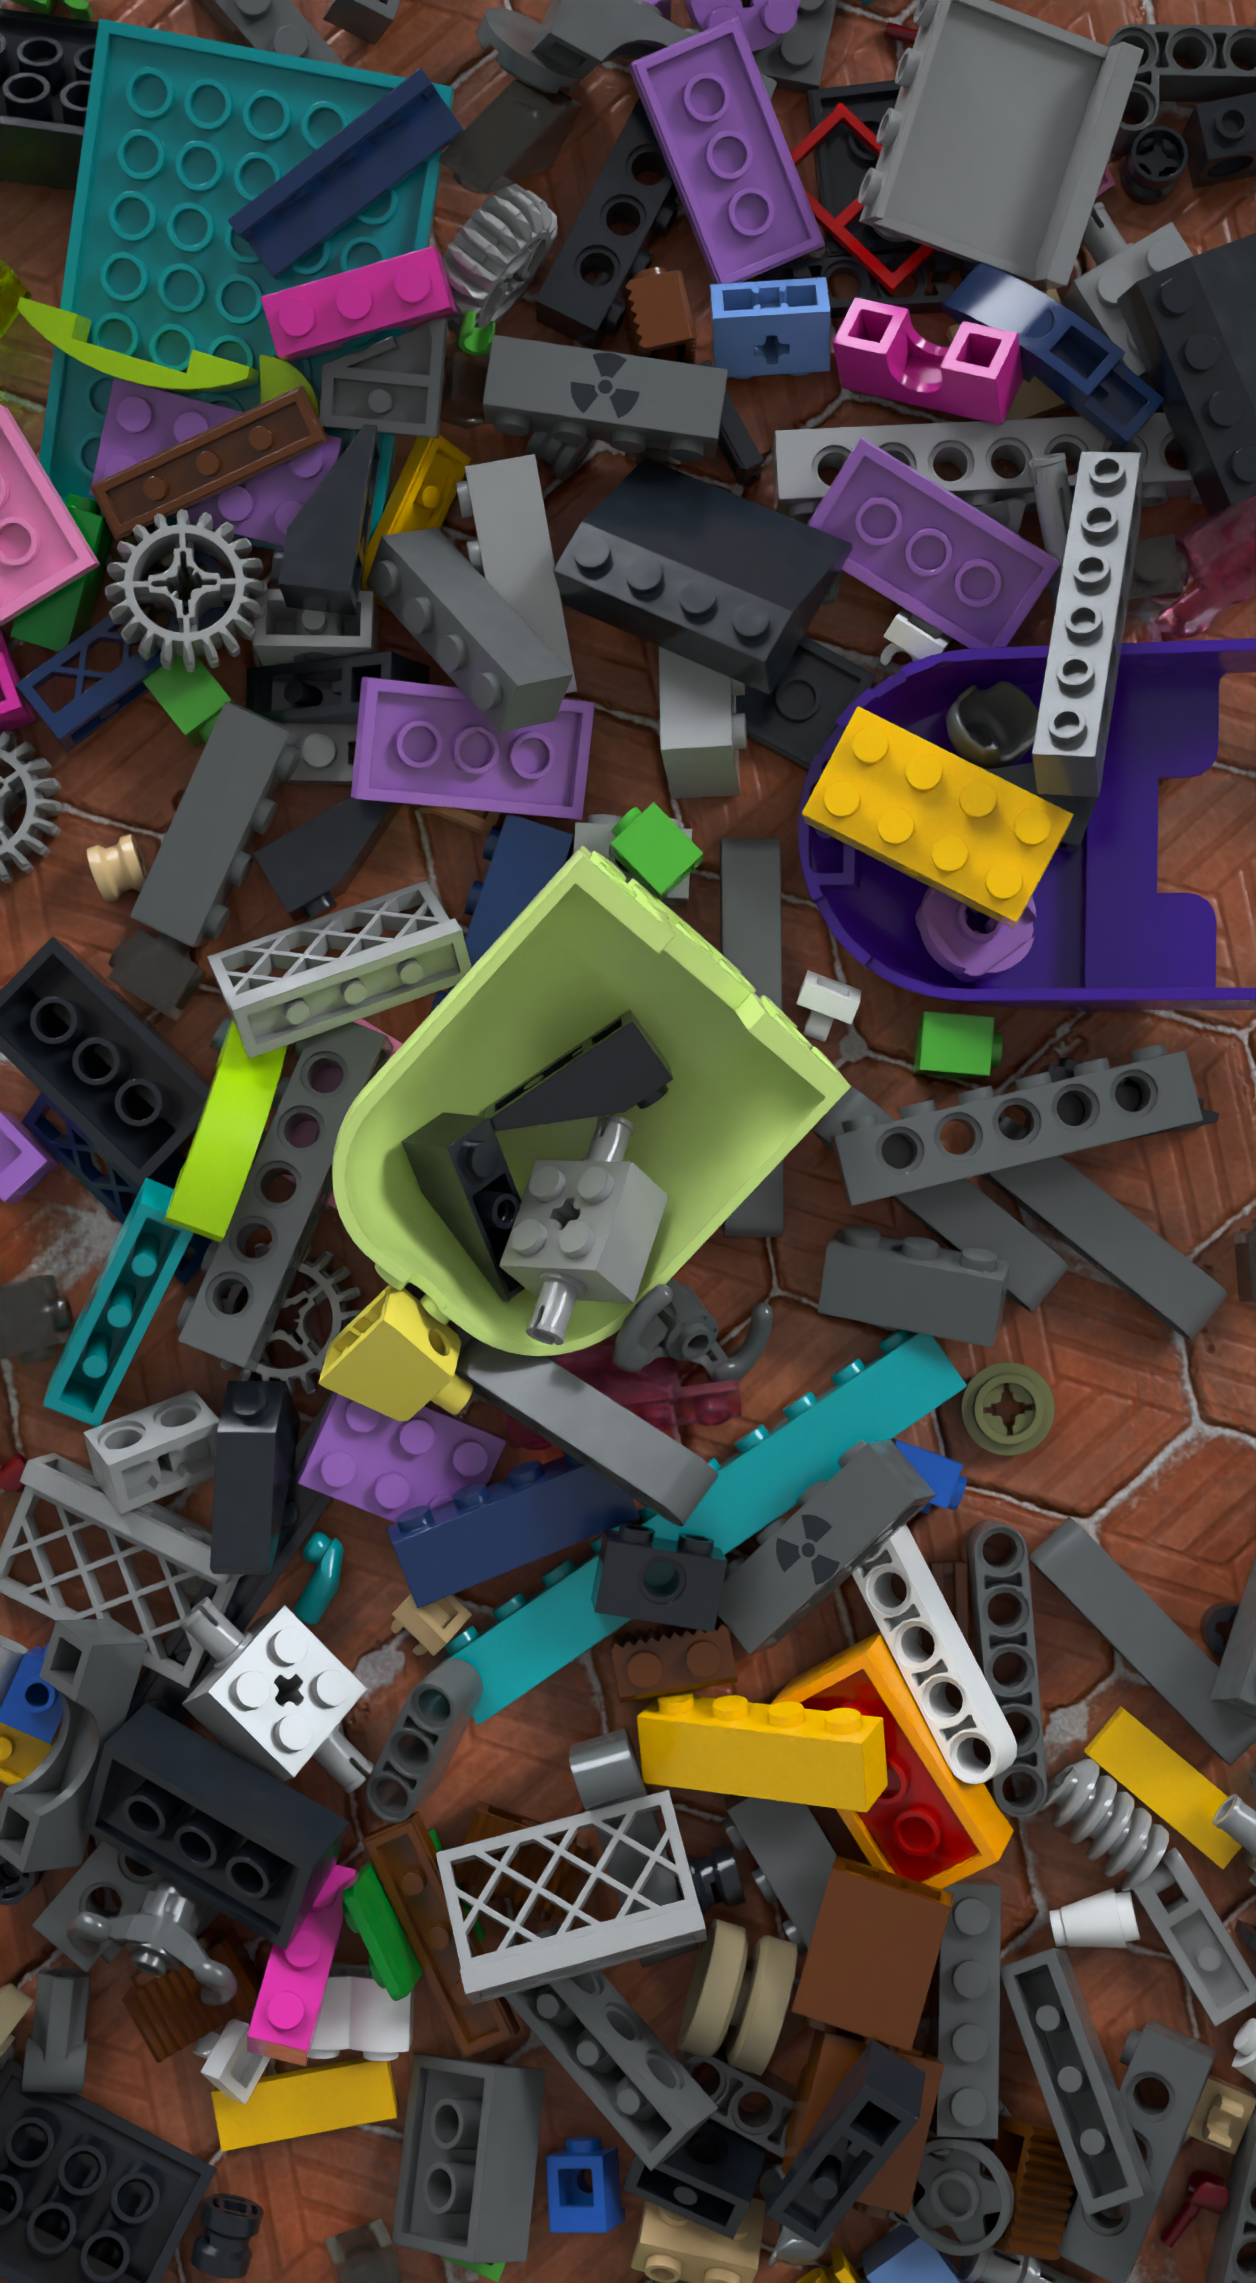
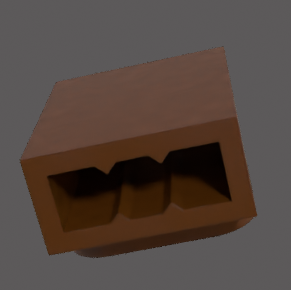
M837 1855L830 1872L791 2012L803 2015V2022L814 2029L836 2033L839 2028L862 2035V2041L866 2045H869L874 2040L893 2053H896L898 2048L911 2052L952 1908L954 1893Z
M839 2028L836 2033L815 2029L808 2062L803 2067L799 2076L786 2129L787 2147L781 2167L784 2175L787 2174L839 2083L868 2045L862 2041V2035ZM898 2048L895 2054L926 2073L919 2120L853 2204V2209L879 2219H888L890 2211L909 2215L944 2069V2064L933 2053L912 2048L911 2052Z

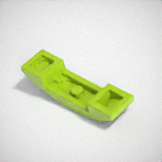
M19 297L17 309L38 332L65 353L103 373L135 384L178 393H219L258 384L260 371L196 350H192L187 373L86 343L92 320L72 312Z
M232 1018L215 1067L217 1071L187 1160L180 1170L163 1222L222 1242L261 1139L281 1074L287 1045L248 1058Z

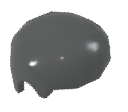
M999 681L994 686L985 690H977V686L972 685L957 697L946 714L950 743L962 759L980 768L994 769L1014 765L1034 744L1039 710L1026 693L1009 682Z

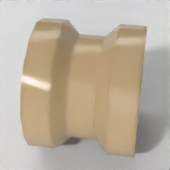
M133 834L120 837L117 845L108 848L100 845L87 848V858L94 880L107 904L119 900L122 892L131 889L141 892L149 871Z

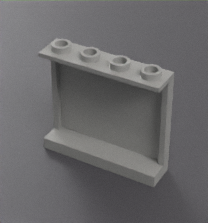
M919 0L914 14V23L920 25L913 49L908 47L905 50L896 71L895 84L901 86L894 109L888 108L878 129L876 142L882 145L876 168L871 167L867 171L860 187L858 203L863 204L864 207L859 222L974 264L984 263L1023 282L1045 290L1066 287L1144 49L1126 42H1120L1108 47L991 0Z

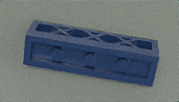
M420 68L229 218L228 222L238 236L249 243L271 276L278 280L465 134V131L423 69Z
M194 551V558L198 568L203 566L208 573H219L220 579H230L213 556ZM187 568L185 569V579L189 576ZM182 600L185 611L189 612L188 601ZM225 601L224 607H215L206 611L200 619L199 631L219 621L229 609L232 601ZM146 603L139 604L143 611L147 607H154V604ZM170 611L168 630L179 632L177 615ZM110 614L15 684L66 752L70 751L146 694L149 689L142 681L162 666L160 662L161 649L148 660L141 658L139 652L131 657L132 646H140L142 640L126 644L121 637V633L114 632L124 624H114ZM101 641L124 644L121 665L110 673L87 670L90 649ZM80 657L78 669L67 667ZM54 676L77 679L74 700L55 714L35 691ZM86 680L97 681V683L84 692Z
M41 1092L21 1123L124 1224L133 1205L131 1193L138 1194L141 1187ZM50 1108L65 1121L68 1135L61 1134L45 1118ZM90 1152H96L106 1162L109 1175H103L92 1164ZM183 1155L151 1180L174 1189L180 1170L187 1159ZM196 1233L193 1234L189 1245L196 1251V1254L190 1261L183 1255L174 1272V1276L184 1285L193 1280L201 1271L204 1255L213 1241L212 1239Z

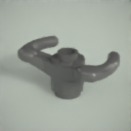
M670 1279L666 1284H658L638 1301L626 1317L616 1337L612 1358L614 1364L619 1369L629 1373L640 1371L645 1365L650 1364L655 1358L672 1357L678 1361L688 1360L701 1364L707 1371L709 1380L715 1386H732L737 1384L753 1368L764 1351L772 1329L773 1309L766 1303H758L753 1307L750 1327L743 1344L734 1355L727 1357L716 1341L719 1328L715 1317L688 1284L681 1285L677 1280ZM709 1350L714 1355L711 1358H709V1356L706 1354Z
M160 1881L155 1891L149 1890L140 1912L137 1914L107 1919L92 1912H82L73 1916L68 1922L66 1928L67 1938L70 1944L84 1957L95 1955L99 1950L100 1942L106 1940L126 1942L125 1948L133 1955L131 1964L145 1973L164 1977L167 1970L177 1971L181 1969L182 1965L187 1967L194 1973L196 1980L204 1985L200 1997L205 2005H224L237 1994V1979L227 1966L211 1960L195 1937L204 1916V1912L200 1910L203 1901L170 1881Z

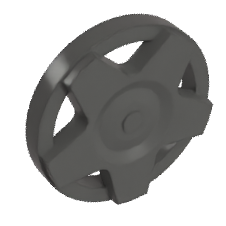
M936 2136L927 2140L917 2178L924 2187L925 2194L917 2205L913 2197L909 2215H905L908 2223L924 2242L941 2252L956 2256H969L987 2250L1005 2232L1013 2213L1014 2189L1006 2169L997 2156L984 2146L983 2142L975 2138ZM944 2148L953 2149L948 2159H944L932 2152ZM982 2163L989 2169L994 2178L988 2177L982 2172ZM1000 2212L995 2228L990 2233H987L985 2214ZM943 2225H949L953 2228L960 2241L944 2237L934 2229Z

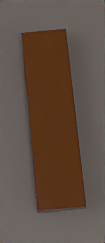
M300 385L90 485V488L115 541H122L134 535L133 528L136 524L145 527V529L154 526V516L157 513L162 514L167 520L177 515L180 509L188 510L330 443L306 388Z
M419 1812L411 1814L402 1822L390 1823L366 1834L361 1842L463 2059L516 2037L520 2027L504 1996L471 2005L465 1995L460 1974L459 1957L436 1857L437 1850ZM460 1901L461 1908H462V1913H463V1917H464V1921H465V1919L467 1918V1914H466V1912H465V1910H464V1908H463V1905H462V1903H461V1901ZM472 1927L468 1934L472 1957L485 1954Z

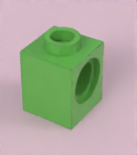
M177 655L175 664L170 670L164 669L161 666L142 682L192 745L196 747L203 741L207 743L225 701L233 703V701L197 656L196 671L187 672L183 656Z
M654 802L643 813L637 807H634L611 830L616 836L610 843L611 854L642 886L661 901L702 863L704 853Z
M924 1011L917 1017L913 1074L983 1080L990 1076V1068L999 1067L1002 1055V1033L993 1032L995 1017Z

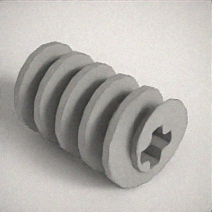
M1084 1759L1069 1765L1047 1784V1798L1039 1811L1055 1803L1058 1808L1051 1821L1052 1824L1058 1828L1072 1819L1075 1825L1069 1835V1841L1077 1844L1090 1836L1093 1840L1086 1852L1087 1858L1093 1861L1107 1852L1110 1857L1103 1869L1104 1874L1109 1878L1125 1869L1127 1874L1121 1884V1890L1129 1891L1146 1880L1159 1864L1169 1843V1832L1161 1824L1151 1825L1152 1816L1144 1808L1134 1809V1799L1129 1793H1116L1117 1783L1110 1775L1099 1776L1100 1767L1093 1759Z

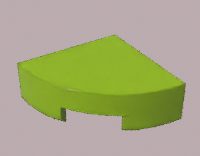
M260 355L261 404L302 385L306 388L319 417L320 400L318 394L304 374L286 361Z

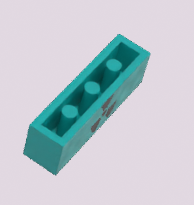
M147 1177L145 1178L50 1375L43 1406L92 1426H100L194 1234L191 1231L163 1222L174 1189Z

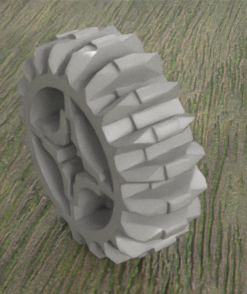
M516 183L498 189L495 195L486 197L479 209L473 210L470 219L464 226L459 227V232L454 240L447 244L448 249L442 258L458 312L457 315L443 318L448 321L447 329L455 334L459 333L461 315L464 314L465 310H471L476 313V328L486 327L490 321L495 322L499 326L502 318L524 296L529 286L536 281L535 277L539 270L546 264V256L553 249L554 238L557 236V215L547 208L548 204L530 190L526 191Z
M180 509L176 516L178 525L168 526L166 518L162 514L157 513L154 516L157 531L149 534L145 527L136 524L133 528V533L139 544L134 546L128 542H119L117 546L118 553L127 563L113 562L108 565L107 571L109 576L118 582L106 586L105 595L107 600L119 603L109 611L110 617L114 624H126L121 632V637L126 644L142 640L138 652L144 660L152 658L161 649L160 662L164 669L170 670L174 666L177 655L183 656L187 672L196 671V656L206 655L209 666L216 668L220 665L216 650L223 647L229 655L237 657L240 654V648L234 636L238 635L243 639L253 640L256 631L253 625L246 619L254 620V617L263 618L265 615V607L258 601H255V596H264L268 593L266 582L254 579L263 572L262 562L259 558H247L252 551L251 542L247 538L232 542L235 531L233 525L229 522L222 524L215 532H212L213 520L211 514L207 512L202 513L199 517L197 526L190 524L188 512ZM194 551L203 552L218 559L228 568L234 578L220 579L219 573H208L199 569L195 562ZM174 553L173 563L167 571L157 575H149L148 581H143L144 576L153 564L164 556ZM186 568L188 569L191 583H194L195 589L191 592V599L188 600V614H186L183 601L180 600L178 593L182 592L183 583H185ZM225 601H232L229 609L219 621L199 631L200 619L206 611L215 607H224ZM153 603L155 609H166L175 613L179 623V632L169 631L156 625L143 613L139 604Z
M6 731L0 734V765L12 768L15 772L5 779L0 776V880L4 883H10L13 881L14 875L11 865L16 864L22 871L28 874L34 870L33 863L27 857L32 851L45 858L49 856L50 849L40 840L44 834L51 837H58L60 835L61 829L47 820L49 816L63 814L64 805L59 801L47 799L61 790L59 781L55 778H45L52 768L51 764L45 758L33 760L36 749L27 741L15 748V737ZM26 792L27 807L25 817L21 826L15 832L11 825V813L23 801L21 794Z
M259 1243L254 1246L256 1259L263 1257L269 1252V1248L265 1243ZM309 1244L298 1271L307 1274L317 1283L293 1298L287 1296L282 1307L291 1308L302 1305L309 1300L307 1304L298 1310L300 1319L294 1320L299 1323L298 1328L295 1330L297 1333H294L289 1328L272 1331L266 1345L268 1346L278 1339L287 1341L296 1351H300L308 1362L297 1367H282L271 1364L261 1358L255 1372L244 1368L239 1374L237 1381H252L256 1374L261 1375L260 1381H275L276 1379L286 1381L293 1397L296 1390L295 1379L300 1378L302 1387L307 1394L317 1391V1381L314 1373L318 1371L321 1375L329 1343L348 1325V1321H352L363 1311H348L346 1301L355 1300L362 1296L361 1289L355 1287L342 1292L339 1284L351 1275L349 1268L342 1267L337 1269L332 1275L326 1271L333 1262V1253L324 1251L314 1264L310 1262L313 1254V1244ZM234 1284L229 1287L231 1289L229 1295L223 1294L222 1306H225L224 1312L231 1315L241 1311L243 1301L248 1293L244 1284ZM328 1297L332 1308V1329L327 1343L321 1349L316 1343L317 1338L310 1328V1318L313 1311ZM222 1360L220 1363L224 1370H229L236 1366L225 1360Z

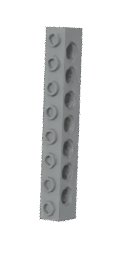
M1154 413L1123 450L1083 416L1004 420L1002 425L985 421L776 430L772 445L775 512L789 516L802 523L809 522L830 486L821 481L818 472L827 467H835L841 470L860 437L865 438L973 507L1020 497L1026 499L1027 502L1024 512H1038L1027 461L1055 453H1065L1066 459L1075 468V474L1068 476L1073 500L1081 451L1141 453L1144 489L1143 507L1161 505L1166 503L1168 498L1190 497L1191 503L1203 504L1189 470H1176L1165 459V452L1168 451L1182 454L1165 413ZM997 459L1008 460L1016 466L1019 476L1011 479L1002 478L994 472L991 462ZM939 462H950L958 467L962 478L956 481H945L935 473L933 466Z

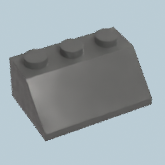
M413 2054L392 2235L393 2244L470 2263L527 2261L546 2069L505 2062Z

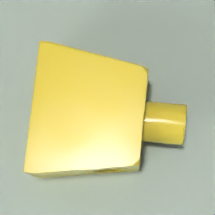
M388 1285L329 1343L318 1382L321 1386L399 1422L409 1421L429 1401L437 1404L452 1415H456L467 1404L473 1391L471 1383L455 1374L462 1343L459 1335L448 1325L432 1317L422 1306L421 1302L405 1288L398 1290L391 1285Z

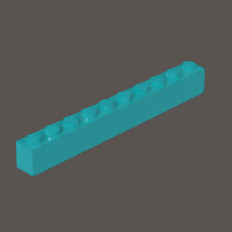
M897 1329L878 1343L883 1350L878 1356L865 1365L859 1357L850 1361L830 1376L835 1385L816 1398L810 1390L783 1408L782 1411L787 1419L767 1431L765 1426L760 1424L739 1438L734 1443L739 1452L725 1462L719 1464L715 1457L706 1461L717 1472L718 1478L683 1527L669 1522L645 1505L637 1510L642 1519L635 1524L654 1529V1537L678 1541L680 1533L697 1534L714 1540L713 1547L721 1548L725 1555L797 1505V1499L814 1483L822 1479L826 1482L832 1479L842 1469L837 1463L838 1460L852 1446L862 1440H865L867 1443L891 1440L963 1390L967 1385L932 1335ZM619 1526L610 1530L619 1531ZM603 1533L589 1543L594 1551L592 1554L576 1565L573 1564L570 1558L563 1560L540 1577L545 1584L543 1588L527 1599L521 1591L517 1592L492 1610L496 1617L494 1622L479 1632L476 1631L473 1625H470L453 1636L444 1646L448 1653L441 1658L440 1663L450 1658L462 1659L470 1663L482 1679V1696L472 1716L478 1726L632 1619L594 1612L591 1595ZM665 1561L655 1562L645 1571L644 1581L651 1586H663L673 1578L675 1566Z

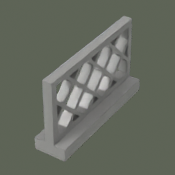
M427 881L207 956L212 973L238 1029L248 1058L455 986L472 968L461 927L455 918L449 919ZM422 904L414 915L399 913ZM358 926L364 927L359 934L344 933L346 930ZM385 929L400 931L394 939L379 937ZM303 945L309 946L303 954L289 952ZM329 949L345 950L339 958L324 956ZM246 965H254L248 973L232 971ZM274 968L288 970L282 978L268 976Z
M54 1452L28 1460L19 1481L26 1486L0 1548V1592L54 1620L91 1619L87 1616L96 1614L97 1619H112L108 1608L132 1600L144 1632L138 1634V1636L149 1643V1648L147 1647L142 1665L187 1688L193 1686L197 1681L208 1652L184 1629L192 1648L184 1666L167 1657L159 1635L180 1627L179 1624L182 1619L187 1615L191 1616L188 1613L191 1607L181 1581L196 1575L218 1586L212 1599V1604L224 1615L238 1579L244 1574L212 1573L210 1569L211 1530L155 1502H150L120 1515L96 1483L92 1471ZM39 1498L56 1505L64 1529L41 1537L33 1516ZM74 1515L84 1519L85 1521L77 1523ZM94 1524L107 1531L115 1554L91 1563L80 1529ZM26 1535L28 1543L21 1545L23 1537ZM67 1535L78 1568L55 1576L44 1543ZM124 1540H126V1541H128V1542H130V1543H132V1544H134V1545H136V1546L127 1549V1546H126V1543H125ZM31 1549L42 1582L30 1587L8 1577L16 1554ZM142 1550L158 1556L166 1578L144 1588L141 1587L130 1555ZM117 1560L129 1593L106 1602L94 1569ZM175 1565H177V1566H179V1567H181V1568H183V1569H185V1570H187V1571L184 1572V1573L178 1574ZM79 1574L82 1576L93 1606L81 1612L66 1606L58 1584ZM169 1586L180 1619L156 1627L145 1594ZM45 1588L48 1596L38 1592V1590Z
M669 1790L436 1853L459 1957L464 1992L471 2005L707 1940L706 1927ZM661 1809L666 1831L654 1852L625 1835L636 1815ZM623 1819L617 1830L606 1824ZM593 1827L612 1838L596 1867L589 1865L567 1851L578 1831ZM565 1835L559 1846L547 1840ZM533 1843L554 1854L537 1883L509 1868L519 1848ZM620 1843L649 1860L633 1889L603 1873ZM669 1843L675 1864L662 1857ZM506 1851L500 1862L489 1856ZM478 1859L495 1869L479 1898L475 1899L457 1888L452 1865ZM562 1859L590 1875L573 1906L545 1889ZM656 1865L679 1878L685 1900L659 1906L640 1895ZM503 1875L531 1891L514 1922L486 1905ZM598 1881L627 1897L615 1919L599 1922L581 1911ZM539 1897L568 1913L557 1934L542 1939L522 1927ZM460 1900L473 1907L465 1921ZM635 1903L647 1909L628 1915ZM481 1913L509 1929L497 1951L472 1957L468 1934ZM576 1919L588 1925L569 1931ZM517 1935L529 1941L510 1947Z

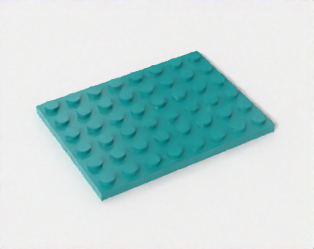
M99 18L60 309L92 320L86 343L184 373H187L192 350L260 371V355L278 358L261 296L429 247L445 149L276 280L268 272L249 243L238 236L228 222V219L407 78ZM432 83L451 111L454 89L451 86ZM416 327L405 330L398 328L367 334L346 342V347L289 364L304 374L318 394L319 400H321L323 364L348 354H356L368 349L372 344L392 336L395 338L416 329ZM55 345L39 462L64 503L68 493L96 501L95 496L90 495V485H92L112 384L114 378L117 377L103 373L80 362ZM260 376L258 384L219 393L196 394L165 391L241 412H246L261 404ZM323 427L327 435L345 439L342 454L359 433V431ZM378 433L383 454L368 545L387 505L398 438L396 434ZM171 517L166 520L168 526L178 525L177 518ZM190 522L191 525L197 526L196 523ZM234 534L232 540L234 542L238 539L247 538L251 542V546L271 550L276 548L284 549L283 546Z

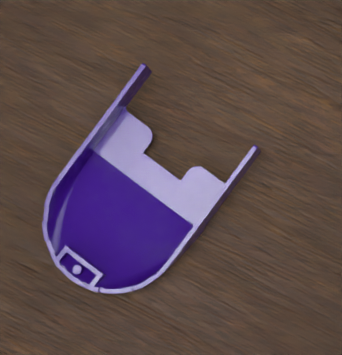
M1256 638L1122 643L1102 775L1103 781L1100 795L1094 804L1077 854L1057 848L1032 895L1036 907V919L1033 921L1034 931L1032 938L1034 937L1031 949L1012 969L991 979H978L974 982L958 980L952 972L941 967L927 951L922 941L920 930L916 925L915 916L930 886L806 824L802 811L857 706L961 758L948 739L946 714L952 703L972 685H976L977 690H985L994 686L999 681H1005L1026 693L1039 710L1050 646L973 648L953 650L925 657L901 667L902 671L887 678L873 689L867 688L835 721V728L824 742L819 754H815L804 782L798 818L799 854L810 896L815 902L822 918L842 946L865 967L903 989L924 996L981 1005L1073 1012H1098V1010H1256V988H1216L1217 922L1215 911L1210 903L1200 895L1192 893H1157L1159 779L1200 776L1214 764L1219 749L1220 680L1223 676L1230 673L1256 672ZM1033 745L1012 766L1033 763ZM967 908L965 913L968 917L966 921L968 927L972 931L977 930L981 934H987L988 932L984 925L989 920V917L981 912L975 914Z

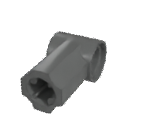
M69 1967L39 1970L33 2032L27 2038L22 2092L83 2094L88 2050V2038H84L89 2007L90 1972Z

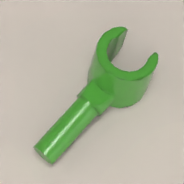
M465 310L464 314L461 315L460 331L457 337L446 345L445 361H451L462 351L472 356L487 355L491 352L496 323L490 321L486 327L476 328V313L471 310Z

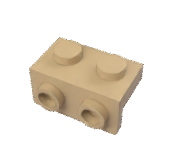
M755 2198L751 2199L735 2237L731 2239L644 2200L639 2237L633 2253L631 2268L645 2272L646 2276L650 2279L662 2283H673L678 2280L689 2283H752L758 2271L766 2201Z

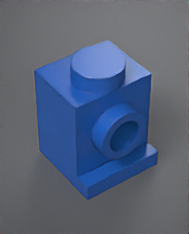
M893 1437L891 1441L936 1493V1496L920 1512L929 1514L932 1504L955 1511L960 1504L967 1478L960 1475L963 1464Z
M579 2135L566 2138V2148H560L546 2156L550 2233H607L626 2220L625 2208H621L618 2147H602L601 2136ZM586 2169H592L593 2188L585 2181L584 2173Z

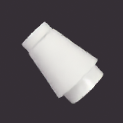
M1113 1887L1063 1906L1061 1909L1049 1911L1056 1947L1068 1945L1069 1947L1127 1948L1126 1942L1140 1940L1130 1891L1116 1893Z

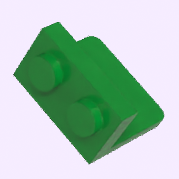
M434 1828L427 1830L437 1852L444 1851ZM369 1859L344 1888L342 1910L350 1929L354 1933H360L370 1954L369 1967L375 1982L380 1988L387 1989L392 2000L398 2001L409 1995L423 1972ZM456 1881L457 1888L461 1890V1883ZM461 1901L468 1916L472 1907ZM477 1919L473 1929L479 1942H481L485 1933Z

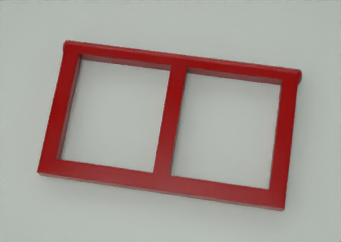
M839 103L834 111L803 139L790 154L796 167L841 123L848 127L878 157L882 145L877 144V136L843 103ZM805 190L816 222L891 294L936 251L933 248L922 245L892 274L846 229L862 213L864 205L858 203V197L839 216L834 218Z

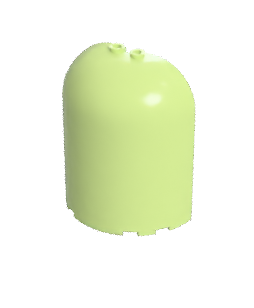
M581 846L362 1089L345 1115L333 1154L332 1181L339 1216L354 1243L366 1256L376 1263L375 1269L377 1273L395 1289L402 1290L408 1282L420 1288L426 1293L420 1300L422 1306L437 1321L448 1324L451 1320L481 1342L494 1348L520 1355L553 1356L571 1353L599 1343L620 1330L624 1320L638 1301L655 1286L666 1284L851 1087L818 1048L814 1046L810 1050L812 1045L768 997L762 995L759 998L754 994L756 989L740 974L741 971L714 946L639 882L632 878L627 884L625 882L626 876L611 861L595 851L590 853L584 846ZM631 1010L670 1065L673 1080L666 1084L669 1088L667 1093L649 1107L639 1109L635 1105L624 1113L614 1114L627 1119L635 1127L623 1161H632L669 1197L635 1302L616 1303L576 1300L565 1332L564 1343L556 1345L553 1342V1345H549L533 1339L526 1333L527 1325L531 1321L538 1298L525 1288L510 1301L501 1300L422 1194L401 1141L443 1112L485 1117L486 1107L619 1016ZM598 1117L494 1131L521 1201L536 1160L580 1161L581 1159H586L597 1127Z

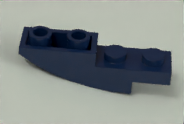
M979 262L941 307L959 325L966 321L1018 333L1024 380L1030 383L1034 377H1037L1122 450L1165 400L1121 362L1126 352L1099 330L1053 298L999 269Z

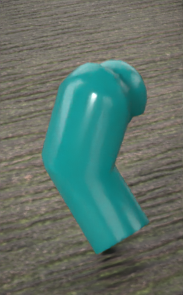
M315 1532L302 1552L303 1558L317 1565V1568L293 1608L294 1614L309 1624H317L338 1591L344 1548L336 1537L334 1540H331L323 1532Z

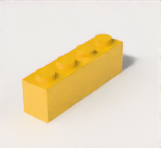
M683 1691L657 1696L637 1716L643 1783L866 1813L888 1786L883 1717L861 1715L856 1709L837 1708L830 1711L804 1709L802 1704L791 1701L769 1705L748 1702L745 1697L738 1695L708 1698L693 1696L692 1692Z

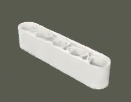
M905 1524L852 1575L950 1770L958 1779L965 1783H983L1004 1772L1013 1764L1017 1756L1015 1736L910 1530ZM894 1573L901 1576L906 1584L907 1595L904 1601L898 1599L892 1592L891 1578ZM920 1627L929 1631L933 1637L935 1646L932 1655L924 1652L919 1645L918 1631ZM947 1682L957 1686L963 1698L961 1710L954 1708L947 1701L945 1695ZM974 1738H979L989 1747L991 1753L990 1765L982 1763L975 1756L973 1750Z

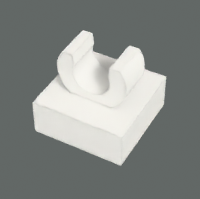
M903 608L896 615L883 636L891 642L883 650L880 663L887 666L895 656V653L900 651L908 653L912 657L913 662L931 655L944 653L952 637Z
M808 970L796 1003L811 1009L803 1034L825 1042L834 1018L852 1024L860 1004L862 990Z
M232 2019L228 2021L221 2035L209 2032L200 2038L192 2052L207 2059L201 2073L227 2098L246 2105L270 2057L247 2052V2034L250 2024L238 2019Z

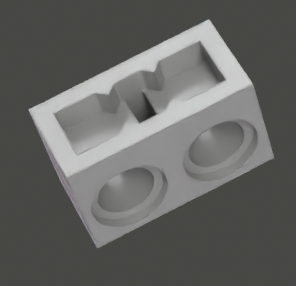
M192 1389L87 1430L83 1434L94 1479L121 1515L215 1476L217 1430L220 1420L195 1390Z

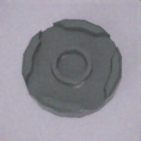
M501 7L489 8L476 30V35L483 50H487L491 44L499 52L496 61L503 70L523 83L545 93L557 94L561 86L564 87L565 95L575 93L582 80L581 78L532 52L542 24L523 14Z

